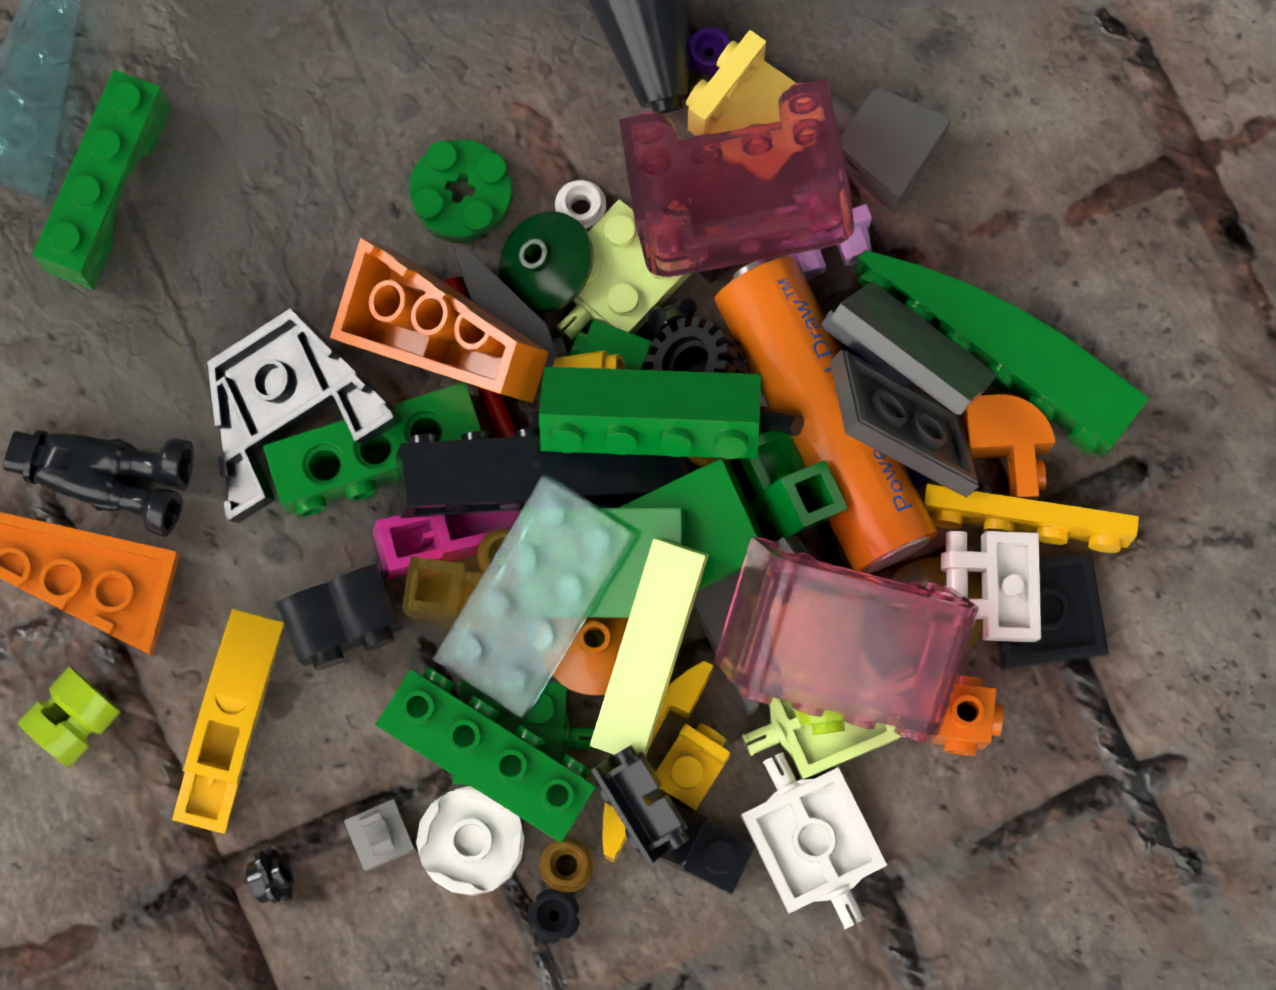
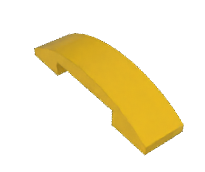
M702 661L668 685L649 748L669 711L687 720L689 719L712 675L713 665ZM605 802L602 831L604 856L615 863L627 837L625 826L614 807Z

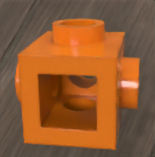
M955 675L951 676L950 683L942 682L936 689L935 696L927 695L924 727L932 728L930 743L944 745V752L955 755L975 756L977 749L984 750L991 743L992 736H1000L1002 731L1004 705L995 703L996 689L983 687V679L972 676ZM958 705L973 706L976 710L975 720L966 722L960 719L957 714Z

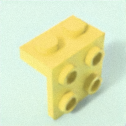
M749 30L740 43L733 40L727 45L716 64L719 70L709 82L702 79L690 93L686 101V105L689 107L687 130L762 183L770 184L778 178L818 126L826 105L822 100L764 61L767 41Z

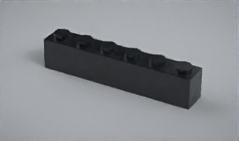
M540 428L521 429L514 432V437L493 438V433L490 431H473L461 435V440L440 441V436L437 434H420L409 437L408 443H401L395 456L401 519L523 511V509L625 505L702 468L695 465L686 456L541 451Z

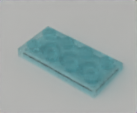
M543 475L433 660L520 718L527 717L638 532L549 475Z

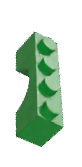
M116 70L112 71L32 254L47 274L94 290L113 246L114 219L124 186L139 160L146 154L153 153L172 109L161 86Z

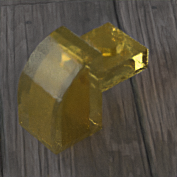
M411 556L402 610L407 617L434 626L455 630L469 628L513 635L521 582L520 579L511 582H497L488 578L485 574L467 572L463 563Z

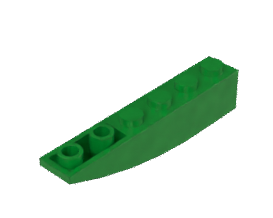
M864 250L858 258L855 274L860 277L858 281L862 287L873 281L998 374L991 383L994 387L1003 392L1012 390L1022 399L1032 403L1044 414L1049 423L1053 421L1068 432L1067 438L1070 443L1087 455L1096 453L1103 459L1150 399L1065 335L998 297L971 284L926 267Z

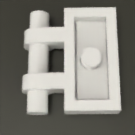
M986 531L981 535V552L967 551V532H946V552L941 553V571L946 572L947 600L941 602L942 618L947 619V639H969L968 619H982L983 640L1036 642L1040 640L1039 533ZM970 571L982 572V599H968V572Z

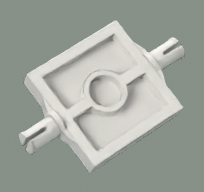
M784 752L775 755L774 759L783 776L780 775L772 757L763 761L777 791L767 802L741 814V818L756 845L758 853L788 914L812 902L831 900L845 930L854 925L845 905L848 907L855 924L865 920L850 890L862 878L886 867L887 864L839 767L815 779L796 781L784 756Z

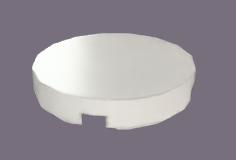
M467 786L448 792L430 804L420 820L416 844L421 864L434 882L452 893L475 896L494 891L512 877L522 860L525 837L519 816L473 787Z

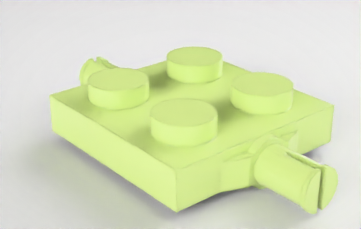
M619 199L588 231L594 253L592 270L584 288L573 299L576 307L556 325V329L561 335L572 342L576 335L593 319L631 334H636L647 322L648 311L654 306H662L696 270L695 261L675 246L671 239L672 234L690 218L689 213L684 207L681 208L679 203L673 202L672 206L654 223L651 220L640 217Z
M861 647L855 719L844 721L845 731L813 735L812 725L800 726L781 672L759 680L760 688L770 708L771 723L747 734H742L745 745L765 737V739L747 746L751 756L780 743L791 755L801 780L811 778L900 739L902 735L891 713L889 695L918 684L916 675L914 673L899 681H895L912 673L911 665L906 663V665L880 676L879 672L868 663Z

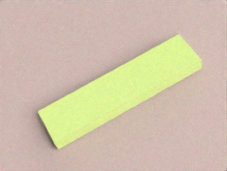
M659 537L653 539L592 736L591 747L615 755L632 744L637 753L643 751L646 757L709 554Z

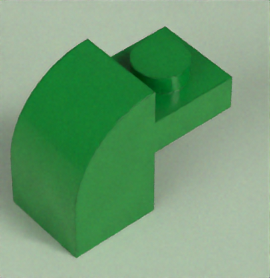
M773 430L759 435L758 459L739 458L756 495L748 502L759 521L766 529L778 537H790L831 520L848 509L826 461L824 460L806 467L789 434Z

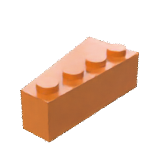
M360 238L331 331V339L499 394L533 403L549 353L547 350L395 249Z

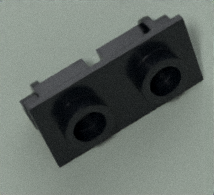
M631 744L615 755H611L591 770L597 779L596 784L599 794L607 804L614 807L625 826L626 837L634 850L643 855L648 865L653 864L669 849L672 851L690 840L684 831L688 828V825L683 820L669 795L667 794L651 803L646 795L660 787L662 783L647 761L643 751L637 753Z

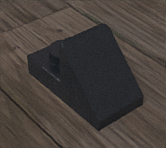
M675 805L688 825V828L684 831L690 840L672 851L669 849L658 860L732 896L756 845L707 822L708 818L701 814Z

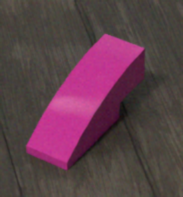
M523 511L402 519L400 515L376 520L372 532L385 579L390 580L475 556L482 539L496 529H512L523 536Z

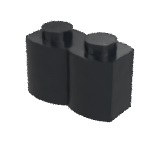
M377 563L351 571L327 583L297 592L277 602L298 662L304 667L313 664L315 670H323L341 663L345 660L343 652L354 647L363 645L365 651H371L386 646L395 640L393 633L403 629L385 577Z

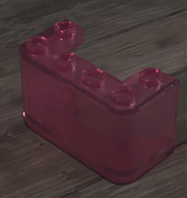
M828 79L814 82H799L783 92L778 100L780 121L752 124L742 129L716 134H701L690 139L678 141L672 120L665 115L655 112H644L637 116L619 119L634 220L645 264L649 272L663 277L680 276L839 245L850 238L854 232V220L849 180Z
M751 536L714 659L728 676L727 680L741 686L739 694L744 698L764 704H771L773 697L792 701V708L812 716L822 717L825 710L844 714V721L861 728L875 729L877 722L894 726L896 734L915 741L925 742L928 735H939L979 607L951 587L928 582L925 587L913 581L909 585L816 561L810 555L801 552L797 555L779 550L778 553L779 544L777 542Z

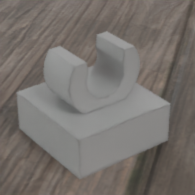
M394 799L344 820L365 872L416 851Z

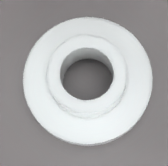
M575 180L567 183L560 189L555 200L556 212L565 213L573 217L586 230H590L606 213V198L603 191L596 184L586 180ZM579 200L586 201L591 206L589 211L584 214L575 213L571 207Z

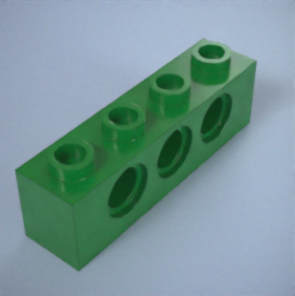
M462 382L393 404L392 406L400 413L403 421L365 445L354 441L345 420L263 445L280 504L287 515L296 513L299 518L310 517L327 510V503L345 497H347L349 502H355L376 495L378 493L377 487L397 481L395 456L400 444L408 443L409 437L417 435L424 428L438 429L442 433L440 441L461 440V435L465 433L481 431L466 383ZM383 443L391 447L389 458L381 464H370L364 460L367 449L374 444ZM334 459L339 461L341 467L334 478L323 481L314 477L317 465L323 460Z

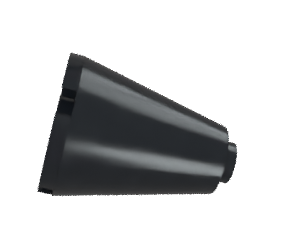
M588 0L640 107L652 108L653 115L666 114L682 109L681 100L690 95L689 0Z

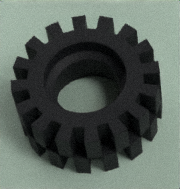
M693 317L692 323L686 318L677 320L678 330L670 325L665 327L662 331L667 338L662 342L655 337L651 346L657 349L655 355L646 354L644 361L653 368L649 370L685 371L686 366L695 356L702 352H708V363L704 372L747 374V366L740 361L746 358L744 350L738 346L740 343L710 320L705 321L701 317Z

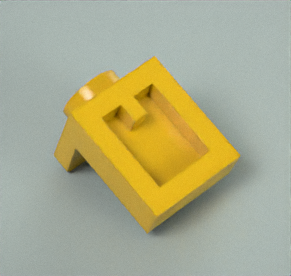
M699 723L696 730L684 724L679 732V737L655 772L662 783L658 789L695 812L730 758L731 753L723 748L727 740L718 732L702 723Z

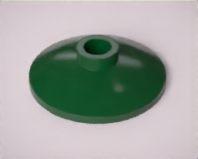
M548 211L535 214L520 223L507 238L499 260L500 280L533 312L557 310L571 302L581 292L589 279L594 255L591 238L579 221L565 213ZM542 250L541 258L534 263L536 255Z

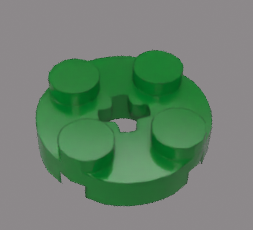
M471 140L438 141L433 143L428 148L426 154L416 163L410 177L409 196L416 217L431 235L446 242L462 244L479 240L478 236L488 233L492 228L494 231L504 222L512 203V185L504 159L494 153L489 147ZM459 180L468 181L469 188L475 190L473 196H464L461 203L454 202L452 192L447 189L451 184H457Z

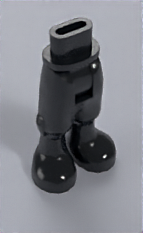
M40 429L34 435L14 431L5 455L3 467L5 471L22 474L26 483H38L62 495L89 503L97 511H120L121 509L130 511L143 517L145 529L148 532L167 537L174 529L183 506L181 495L176 491L168 489H145L131 486L124 482L122 478L133 475L157 482L166 487L185 491L191 480L194 447L192 442L188 440L174 438L165 443L160 453L139 451L132 444L122 441L120 438L106 440L72 433H48Z

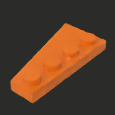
M0 512L1 580L153 657L180 558L177 551Z

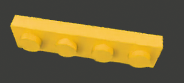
M931 484L926 485L921 497L935 526L942 528L958 529L962 528L963 523L984 526L983 532L1018 531L1039 533V542L1064 545L1068 543V539L1089 542L1088 548L1091 550L1105 553L1120 552L1121 547L1128 548L1137 537L1139 516L977 491H973L969 496L964 497L945 486Z

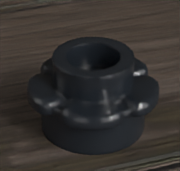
M547 889L536 896L535 904L529 906L527 911L528 925L531 929L536 930L537 938L543 942L554 944L559 942L561 938L569 939L579 928L580 920L577 918V913L580 908L576 899L569 893L560 894L557 890ZM552 911L559 913V919L555 922L549 919V913Z

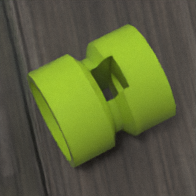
M68 666L49 687L51 698L48 701L37 700L17 721V724L45 751L70 769L90 747L88 736L91 733L102 734L121 711L88 680Z

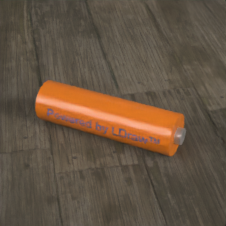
M783 257L766 263L764 260H758L739 269L733 275L734 280L723 287L714 297L715 304L732 337L740 343L738 346L744 350L746 355L744 360L751 374H761V393L768 407L798 414L803 417L804 425L801 433L798 436L791 435L805 466L809 467L821 461H826L848 507L846 511L837 517L828 520V523L855 575L862 576L881 570L915 553L938 536L939 532L904 465L845 434L830 361L843 349L838 339L822 328L821 323L825 319V315L796 259L793 257Z

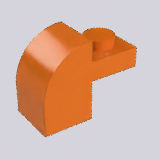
M1005 394L981 395L961 414L972 459L1006 457L1010 497L1037 500L1039 491H1045L1046 469L1044 460H1036L1035 455H1048L1055 444V436L1049 421L1036 406L1022 398Z

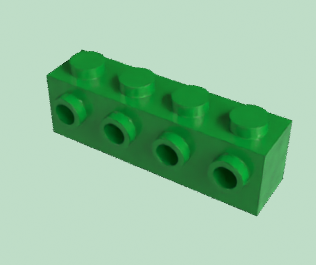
M544 366L539 408L541 451L758 459L761 374Z
M427 667L423 675L410 669L375 723V726L559 843H562L597 788L595 784L588 781L592 774L591 769L565 754L561 762L553 759L542 752L547 742L521 725L518 726L515 733L504 728L496 722L501 712L479 698L473 696L469 704L455 697L450 693L455 683L433 669Z

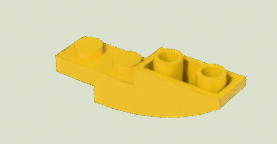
M235 608L231 610L183 769L185 773L175 806L173 821L223 834L226 833L252 736L258 724L284 628L283 621Z

